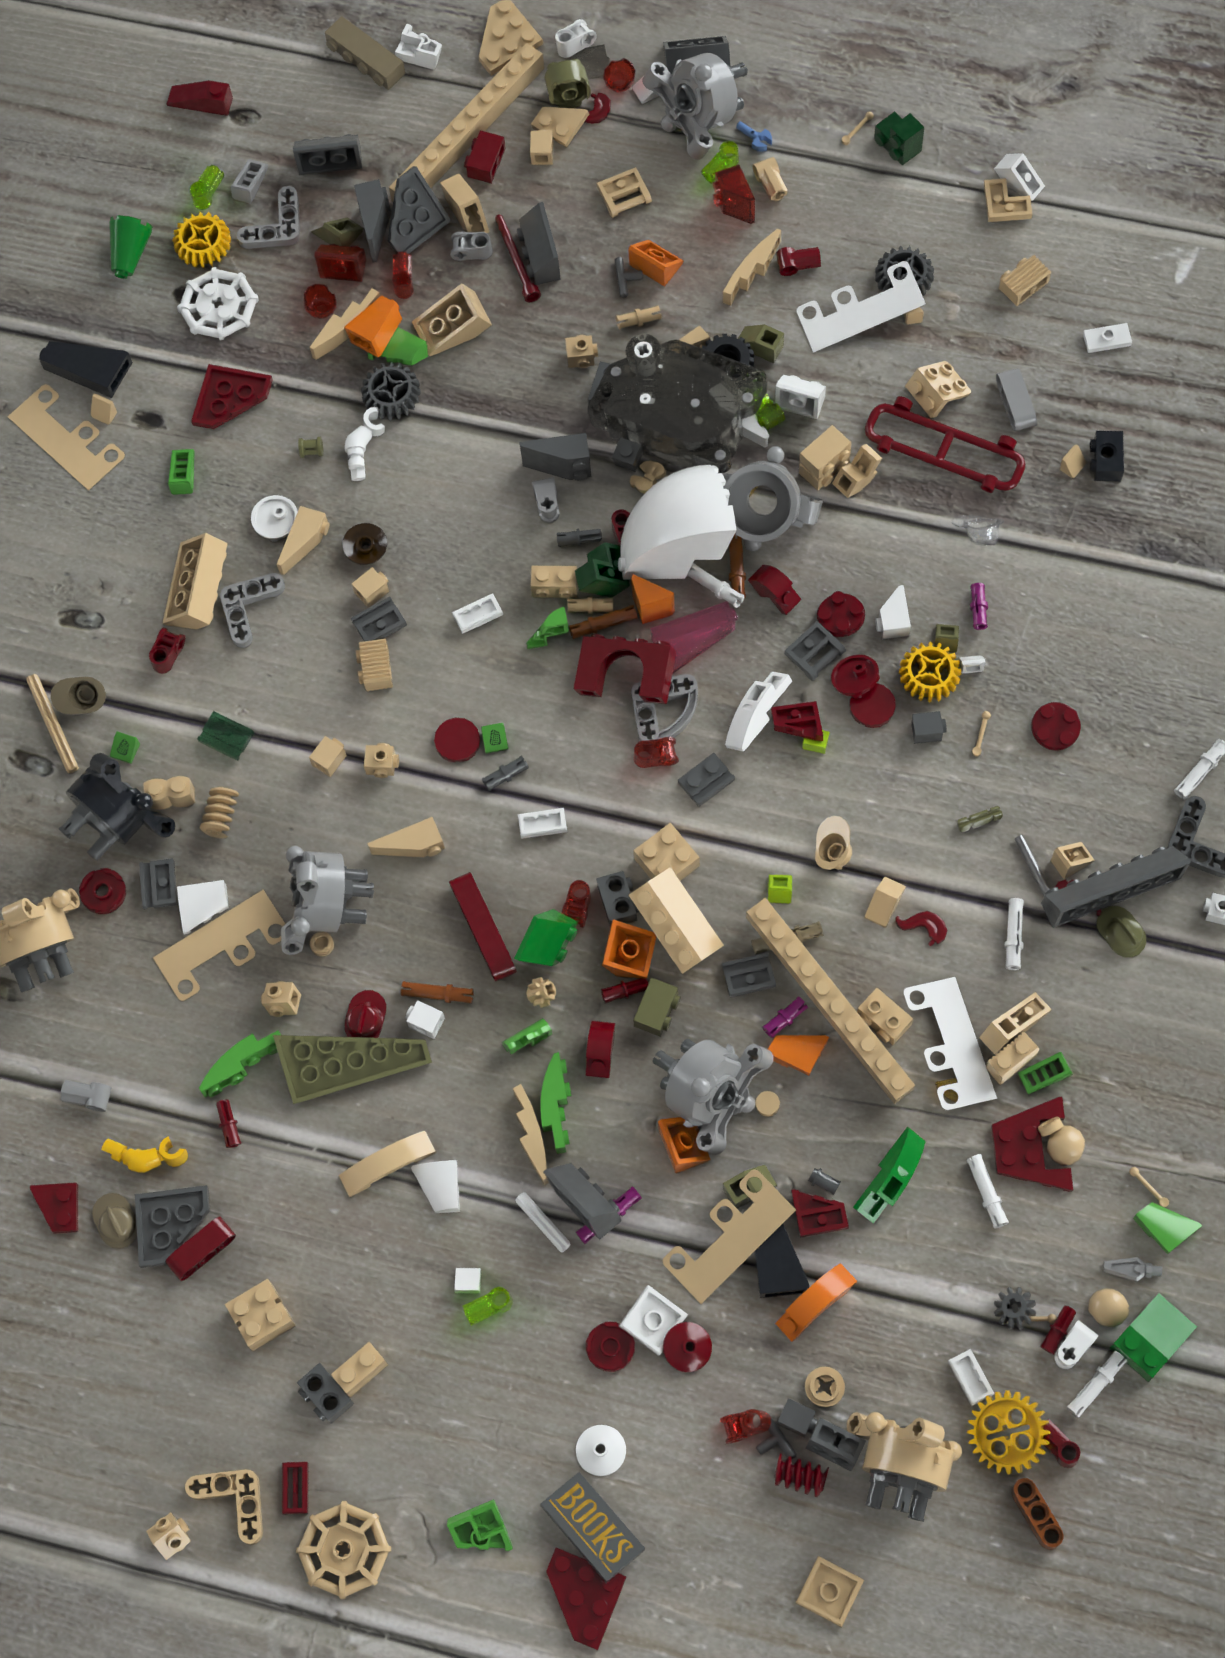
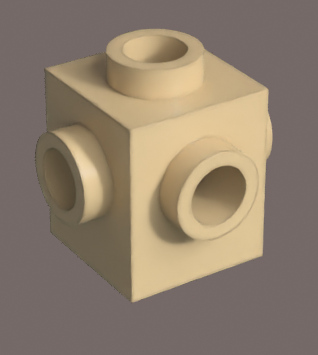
M577 335L576 337L565 338L568 368L595 366L594 357H598L597 343L592 344V335Z
M386 743L366 745L364 759L366 775H374L377 778L394 776L395 768L399 767V754L395 753L394 747Z
M278 981L276 983H266L265 992L261 996V1003L270 1016L297 1015L301 994L293 982Z
M172 1513L159 1519L154 1526L146 1531L153 1545L166 1560L176 1552L183 1550L191 1542L187 1531L190 1530L188 1525L182 1518L177 1520Z

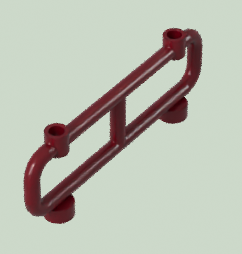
M902 396L896 398L894 405L884 403L874 407L865 424V434L870 441L878 444V451L888 454L890 449L977 481L982 483L981 489L988 493H993L994 489L1002 491L1012 490L1020 482L1026 464L1023 456L1014 451L1017 444L1014 438L1001 435L998 443L995 444L910 412L913 403L908 398ZM884 412L890 413L945 434L936 456L896 442L887 435L880 436L876 434L873 429L879 415ZM953 438L1014 460L1017 465L1012 478L1008 482H1003L993 475H984L944 460Z

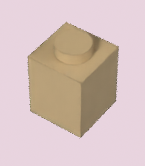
M544 129L531 131V165H553L552 131Z
M372 567L352 583V587L357 597L369 608L389 592L387 585L389 581L381 571L377 573Z
M325 736L309 756L313 767L331 777L347 755L344 745L335 738L331 740Z

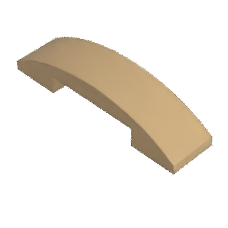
M422 1131L371 1154L345 1170L339 1177L349 1197H352L371 1187V1184L412 1162L415 1164L436 1153L426 1132Z

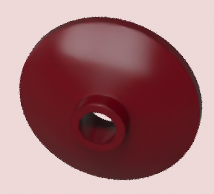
M682 1322L676 1324L667 1332L663 1341V1353L667 1362L674 1369L681 1372H694L704 1367L710 1359L712 1342L709 1334L703 1327L693 1322ZM687 1342H691L693 1344V1350L691 1352L687 1351L685 1348Z

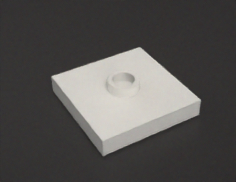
M647 1285L619 1327L659 1356L663 1352V1341L667 1332L676 1324L682 1323L688 1314Z

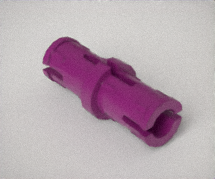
M974 583L970 586L972 597L970 610L973 612V628L975 630H984L988 627L986 615L988 602L985 600V585L983 583Z
M798 996L785 1009L778 1010V1014L766 1025L762 1026L764 1031L767 1030L765 1033L770 1038H774L784 1027L792 1025L793 1020L804 1010L808 1009L807 1004L804 1005V1000Z

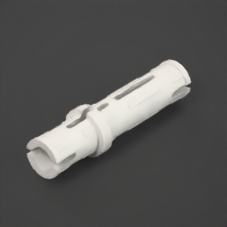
M692 564V569L689 570L687 576L714 592L717 598L726 600L736 608L740 606L737 600L742 603L744 595L732 589L729 583L721 582L696 564Z
M1217 739L1207 753H1203L1200 756L1201 760L1177 788L1174 789L1177 796L1186 800L1207 773L1217 767V762L1225 754V741Z
M1011 898L1008 900L1007 941L1004 944L1006 949L1005 968L1008 970L1021 969V950L1024 946L1022 942L1024 900Z
M982 1155L972 1156V1160L968 1158L967 1163L970 1166L984 1201L982 1205L984 1209H987L993 1227L1000 1228L1007 1225L1009 1221L1001 1206L1002 1199L1000 1196H997Z
M1114 1351L1106 1363L1096 1369L1097 1373L1066 1407L1074 1416L1079 1418L1108 1383L1111 1384L1114 1381L1113 1377L1127 1362L1124 1356Z

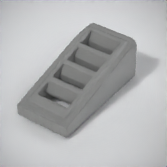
M248 159L231 185L232 198L251 204L266 174L268 164Z

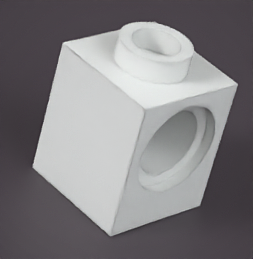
M418 1000L415 1006H410L406 1014L409 1028L435 1039L445 1019L442 1011Z

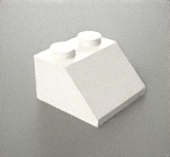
M783 375L776 384L775 408L818 419L825 398L826 386L816 381L801 380L794 375Z

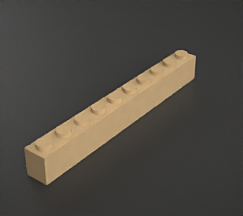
M526 43L402 174L413 166H417L429 187L432 188L471 147L473 139L478 137L480 130L486 131L544 70L543 53ZM397 179L389 187L392 202L394 201Z
M764 898L746 912L747 920L891 1101L896 1104L913 1091L915 1084L769 901Z

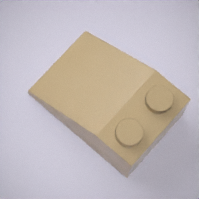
M462 283L412 321L419 337L427 341L429 356L436 355L474 339L492 325L475 291Z

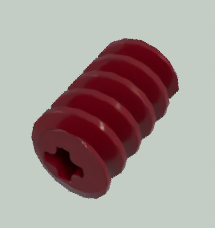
M780 1453L774 1475L775 1485L779 1486L782 1480H784L785 1488L788 1489L794 1483L796 1492L804 1486L806 1495L809 1494L811 1489H814V1496L818 1498L824 1490L829 1467L822 1473L820 1464H817L815 1469L812 1470L810 1461L802 1467L801 1459L798 1458L795 1464H792L791 1456H788L783 1462L782 1453Z

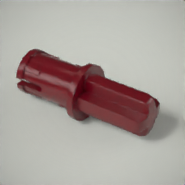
M643 978L627 983L620 981V984L602 988L601 995L603 1001L606 1004L617 999H628L629 995L645 991L648 987V981Z
M220 1100L216 1106L221 1121L219 1128H222L226 1148L237 1147L241 1145L236 1126L238 1121L234 1120L229 1100Z
M1066 1305L1063 1306L1054 1324H1050V1330L1040 1345L1043 1350L1050 1354H1055L1064 1336H1067L1066 1331L1076 1315V1311Z

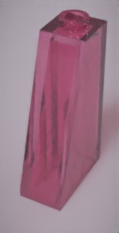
M726 601L650 628L651 639L653 643L657 641L669 642L676 650L673 673H675L735 630V621L738 620L734 607L730 608Z

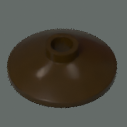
M357 524L346 532L342 542L343 551L346 557L356 564H372L381 559L385 554L387 538L383 530L374 524ZM364 545L370 546L368 549H362Z

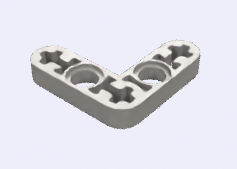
M284 186L278 192L279 224L245 226L238 230L236 236L242 248L289 246L299 241V199L294 187ZM288 194L291 195L290 204H287L286 197ZM287 212L295 214L291 219H285L283 216ZM288 227H291L292 230L290 237H287ZM266 232L274 234L273 238L269 240L264 239L263 235ZM246 235H250L248 240H244Z
M271 573L226 586L221 590L220 598L229 631L237 647L245 648L253 640L244 605L282 594L285 590V582L281 575ZM273 581L277 582L276 588L272 587ZM263 583H264L265 589H266L265 592H263V588H262V585H261V584H263ZM251 586H256L259 588V591L255 595H248L247 589ZM239 590H242L244 598H241ZM230 593L234 595V600L232 601L229 600L228 594ZM235 612L243 614L239 621H232L230 619L231 615ZM242 627L245 635L244 640H240L237 628Z

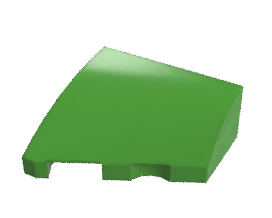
M397 327L381 357H386L387 362L390 363L398 362L412 366L428 357L427 341ZM368 352V359L374 360L376 356Z
M565 607L556 609L546 618L539 629L527 641V649L548 646L547 637L569 632Z
M542 1018L502 1041V1045L507 1052L509 1051L510 1054H513L529 1043L533 1047L552 1035V1029Z
M1153 1202L1144 1207L1133 1218L1149 1237L1152 1236L1167 1254L1202 1227L1199 1222Z
M494 1499L450 1517L447 1520V1527L457 1548L468 1549L470 1547H477L488 1550L490 1547L505 1548V1551L513 1549Z

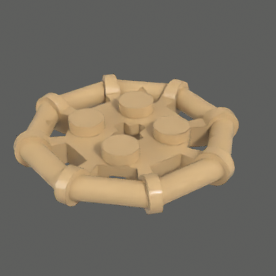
M342 1501L341 1504L316 1515L312 1514L309 1517L310 1521L301 1543L296 1548V1553L299 1554L307 1575L308 1584L311 1587L315 1586L337 1595L340 1599H346V1596L371 1585L375 1586L378 1583L377 1580L387 1555L391 1552V1546L388 1545L379 1522L380 1516L377 1513L372 1514L350 1505L347 1501ZM340 1515L341 1522L337 1523V1525L326 1528L323 1522ZM348 1515L362 1520L364 1523L360 1528L347 1523ZM318 1528L322 1531V1535L317 1547L310 1546ZM370 1528L377 1545H369L365 1532ZM344 1542L348 1543L349 1554H344L343 1557H340L337 1546H343ZM370 1552L377 1553L371 1570L368 1571L364 1567ZM317 1553L322 1567L317 1571L310 1554ZM359 1571L364 1576V1578L347 1585V1576L354 1575ZM326 1572L339 1576V1585L322 1577Z

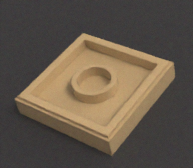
M818 1556L796 1604L842 1628L864 1580Z

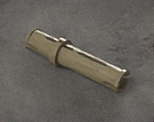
M820 921L801 927L797 925L794 926V929H791L802 944L804 943L803 941L824 936ZM762 938L751 940L755 955L771 950Z

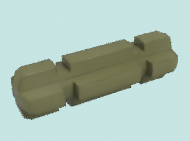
M995 806L990 808L989 811L986 809L969 815V818L958 819L957 825L960 832L970 830L971 827L974 829L991 823V820H1000L1003 814L1000 807Z

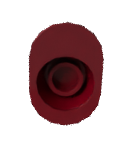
M364 990L352 998L345 1019L344 1030L347 1037H379L386 1015V1002L378 992Z

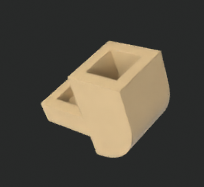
M867 444L861 446L852 463L841 467L832 484L847 498L857 494L877 474L876 468L882 457Z

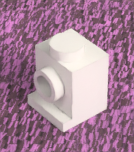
M1212 893L1210 899L1206 898L1203 912H1207L1205 920L1225 925V909L1219 908V906L1225 907V896Z

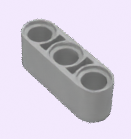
M1019 368L997 373V386L1012 429L1018 431L1036 426V413Z

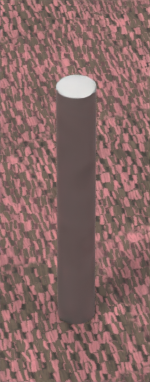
M1020 835L1014 840L1043 896H1045L1050 887L1024 836Z

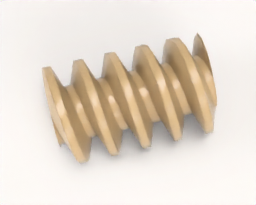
M224 787L212 788L209 791L211 797L207 799L208 805L204 809L206 814L202 816L203 823L200 824V830L211 837L227 838L228 836L223 834L222 831H229L230 827L224 823L232 822V818L228 817L227 814H233L235 811L229 805L237 804L231 797H238L239 793Z

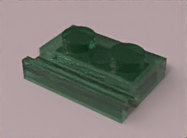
M213 711L197 740L238 761L241 753L244 752L254 735V731Z

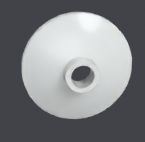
M595 1425L585 1430L579 1437L576 1445V1456L579 1464L585 1471L595 1476H606L617 1471L623 1464L626 1456V1446L623 1437L617 1430L606 1425ZM598 1445L605 1446V1452L602 1454L597 1453L596 1447Z

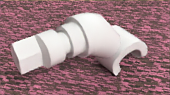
M371 407L366 410L363 426H359L346 438L345 452L349 458L348 468L351 470L352 481L365 479L363 457L366 445L372 436H380L385 433V426L382 423L373 425L370 422L378 419V407Z

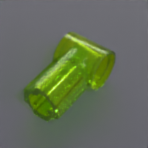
M726 141L720 145L719 152L701 170V174L708 182L716 184L729 169L738 165L739 150L737 144L733 141Z
M207 166L200 179L190 186L193 205L197 209L204 210L212 204L211 197L224 178L223 171L217 166Z
M755 386L749 390L748 393L753 395V400L749 405L756 413L761 427L764 426L768 431L786 420L781 407L777 403L774 404L761 386Z
M495 1287L488 1294L462 1307L470 1325L473 1326L500 1312H507L512 1307L513 1298L503 1287ZM505 1294V1303L500 1306L495 1305L496 1296Z

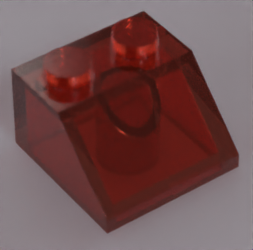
M738 164L715 172V182H713L715 194H713V200L716 207L720 206L722 213L749 224L755 223V198L740 165Z
M321 244L315 251L314 257L320 278L363 282L367 260L364 248Z

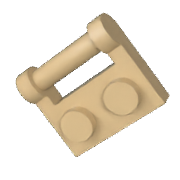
M636 167L597 183V188L612 218L618 216V213L642 203L648 204L652 202L651 195ZM638 191L641 194L617 205L613 202Z

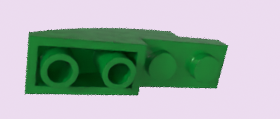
M907 1127L878 1166L882 1169L853 1208L874 1224L888 1204L893 1207L914 1174L926 1141Z

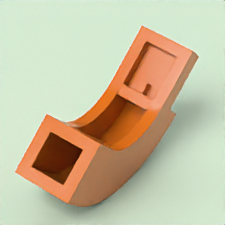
M841 1263L801 1294L785 1310L786 1312L775 1324L793 1342L823 1311L842 1298L856 1284L857 1280Z

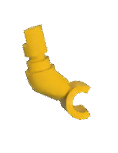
M169 1136L162 1140L159 1150L156 1147L145 1150L128 1149L127 1146L109 1138L101 1148V1150L111 1154V1159L119 1163L123 1161V1164L128 1166L129 1170L137 1173L148 1172L162 1165L161 1161H164L169 1166L177 1167L184 1164L188 1158L187 1150L182 1148L174 1154H168V1150L173 1147Z

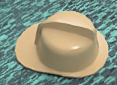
M831 816L826 818L818 828L815 861L822 869L831 870L835 868L841 870L850 861L852 856L850 827L842 817Z

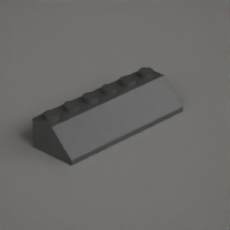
M1174 846L1167 849L1160 847L1154 850L1151 855L1146 857L1144 855L1136 856L1130 863L1125 865L1122 863L1115 864L1109 868V871L1101 873V871L1094 872L1086 880H1073L1065 888H1052L1045 893L1041 904L1054 928L1179 880L1191 862L1189 858Z

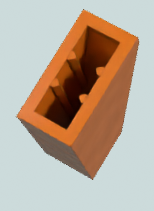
M381 295L344 326L351 343L376 357H380L402 320L399 312L400 307L397 302Z

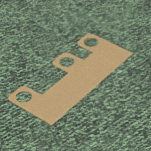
M42 385L15 409L8 418L89 491L124 459L125 454L115 444H108L96 456L90 452L86 446L99 435V430L89 421H83L69 433L45 411L59 398V395L49 385ZM44 390L52 393V399L46 403L41 402L38 398L40 392ZM90 427L93 430L92 436L89 439H82L79 436L81 428ZM116 450L118 452L117 460L114 462L106 461L104 458L106 451Z
M262 890L159 953L153 959L177 998L184 1001L200 990L199 984L190 972L191 970L223 950L227 952L234 965H243L255 956V951L246 936L260 929L269 944H277L281 941V936L279 938L270 937L268 929L273 924L284 926L285 922L265 891ZM239 945L246 946L249 951L248 956L242 960L234 956V949ZM182 980L192 982L193 989L190 993L182 994L179 992L178 984Z
M756 1169L751 1170L739 1183L740 1189L754 1203L742 1214L728 1199L721 1200L710 1211V1217L724 1233L696 1261L680 1246L674 1247L663 1258V1265L700 1304L796 1211L780 1192ZM751 1177H758L762 1181V1188L757 1193H752L747 1189L746 1184ZM722 1206H727L732 1210L733 1216L728 1222H722L717 1217V1211ZM679 1253L684 1256L685 1265L683 1268L674 1269L670 1265V1258L673 1254Z

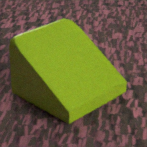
M822 730L823 741L804 738L802 749L825 754L830 732Z
M769 875V903L790 904L792 900V875Z

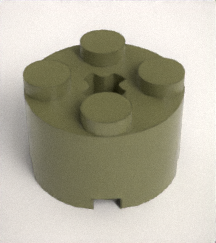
M579 59L565 60L558 63L552 62L548 65L544 80L552 105L556 104L559 108H576L582 105V101L585 98L588 99L590 97L591 89L586 69Z

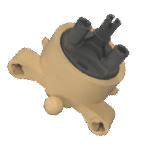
M71 888L57 890L51 897L44 898L37 906L27 898H23L2 908L4 920H0V968L9 966L11 973H14L21 992L35 988L28 971L29 964H34L40 983L46 982L44 973H46L48 980L55 978L48 963V957L53 958L60 978L74 973L66 954L68 950L65 945L74 940V936L65 913L78 908L80 905V900L75 890Z
M854 1412L847 1421V1431L869 1441L862 1467L864 1471L871 1474L869 1480L871 1484L865 1505L874 1509H881L885 1488L888 1486L897 1487L892 1509L896 1511L901 1509L900 1512L909 1513L908 1518L924 1522L928 1499H931L932 1492H945L947 1489L952 1463L962 1455L960 1444L955 1441H943L944 1428L922 1418H916L908 1426L899 1427L894 1420L884 1419V1416L878 1412L870 1413L868 1416ZM912 1495H913V1499H912V1503H911V1507H910V1512H909V1506H910L911 1498H912Z

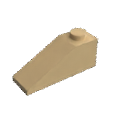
M300 506L277 562L280 574L285 575L321 542L323 535H327L330 524L325 513Z
M433 817L367 843L372 855L432 857L445 849Z
M1035 992L991 1022L979 1038L996 1055L1000 1050H1003V1047L1014 1041V1038H1017L1022 1032L1028 1031L1052 1009Z

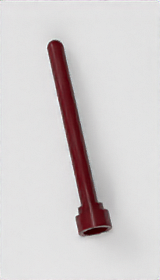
M498 214L495 217V221L522 281V295L526 302H535L541 297L540 290L537 285L531 283L503 216Z

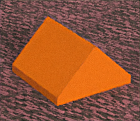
M650 240L630 245L628 249L629 265L638 271L642 270L644 275L664 287L684 262V260Z
M632 575V597L642 624L674 614L673 592L639 576Z
M613 919L601 965L616 977L646 979L657 936L652 931Z
M682 1117L660 1119L658 1121V1130L675 1173L711 1160L708 1152L700 1150L696 1144V1138L699 1133L698 1126L690 1128L684 1126L685 1119Z

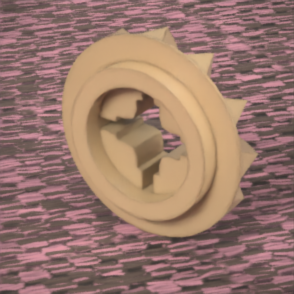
M816 1368L806 1379L805 1392L808 1399L816 1406L828 1408L836 1405L844 1395L845 1383L843 1377L833 1368ZM818 1378L825 1384L834 1381L829 1387L832 1396L825 1391L816 1393L820 1388Z

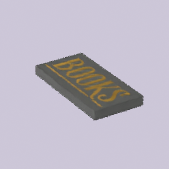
M580 1472L540 1504L542 1509L605 1583L609 1582L645 1551V1547Z

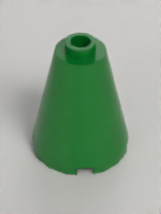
M117 215L115 220L113 216L110 218L111 271L118 278L127 279L128 276L133 275L151 236L153 227L149 223H146V226L140 224L141 219Z

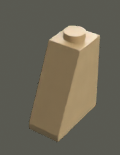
M457 174L440 182L445 199L465 232L489 233L479 197L462 176Z

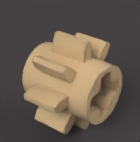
M542 977L532 979V984L527 986V998L534 1006L546 1007L550 1005V1001L555 1000L556 988L549 979L543 980Z

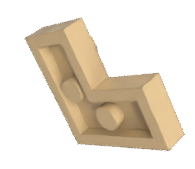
M1006 178L984 180L988 222L1032 219L1030 195L1008 197Z

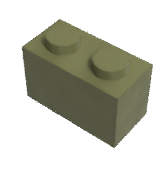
M651 977L634 1017V1027L661 1037L663 1030L667 1031L671 1024L672 1018L669 1015L672 1009L676 1010L679 1005L681 996H678V987Z

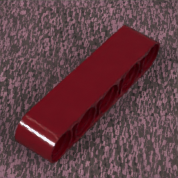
M471 872L449 881L494 981H499L516 973L517 970Z

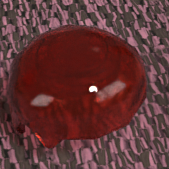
M626 58L618 61L612 60L604 70L603 80L606 87L612 91L624 92L634 84L636 70L633 63Z
M313 284L304 292L303 304L305 310L314 318L324 319L335 311L336 296L328 290L327 285Z

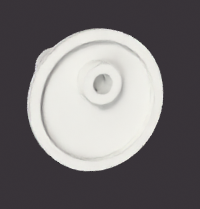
M279 495L268 496L254 506L251 513V523L254 530L260 536L276 542L289 535L298 511L290 499Z

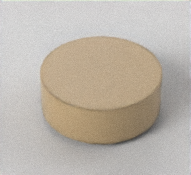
M317 932L310 939V948L317 956H327L334 948V941L330 934Z
M771 1091L760 1093L756 1098V1110L762 1116L769 1117L775 1115L780 1106L778 1096Z
M1054 1117L1042 1123L1038 1130L1041 1136L1044 1137L1062 1128L1063 1123L1059 1117Z

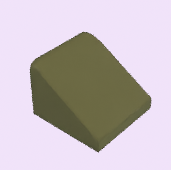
M936 624L934 647L941 643L942 650L949 647V652H957L959 626Z

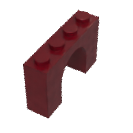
M592 634L591 637L583 636L573 688L579 695L602 697L605 676L609 666L621 657L634 656L641 659L643 664L639 696L644 702L667 704L676 657V650L669 642L657 641L656 643H648L647 640L636 638L635 641H627L626 638L619 636L607 639L598 634Z

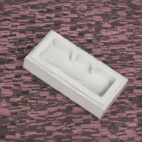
M1127 323L1084 330L1083 332L1088 353L1127 347L1132 344Z
M492 593L452 612L463 634L502 616L503 612Z
M564 808L518 814L521 839L567 832Z
M971 1349L948 1360L971 1406L986 1400L985 1396L987 1395L994 1396V1392Z

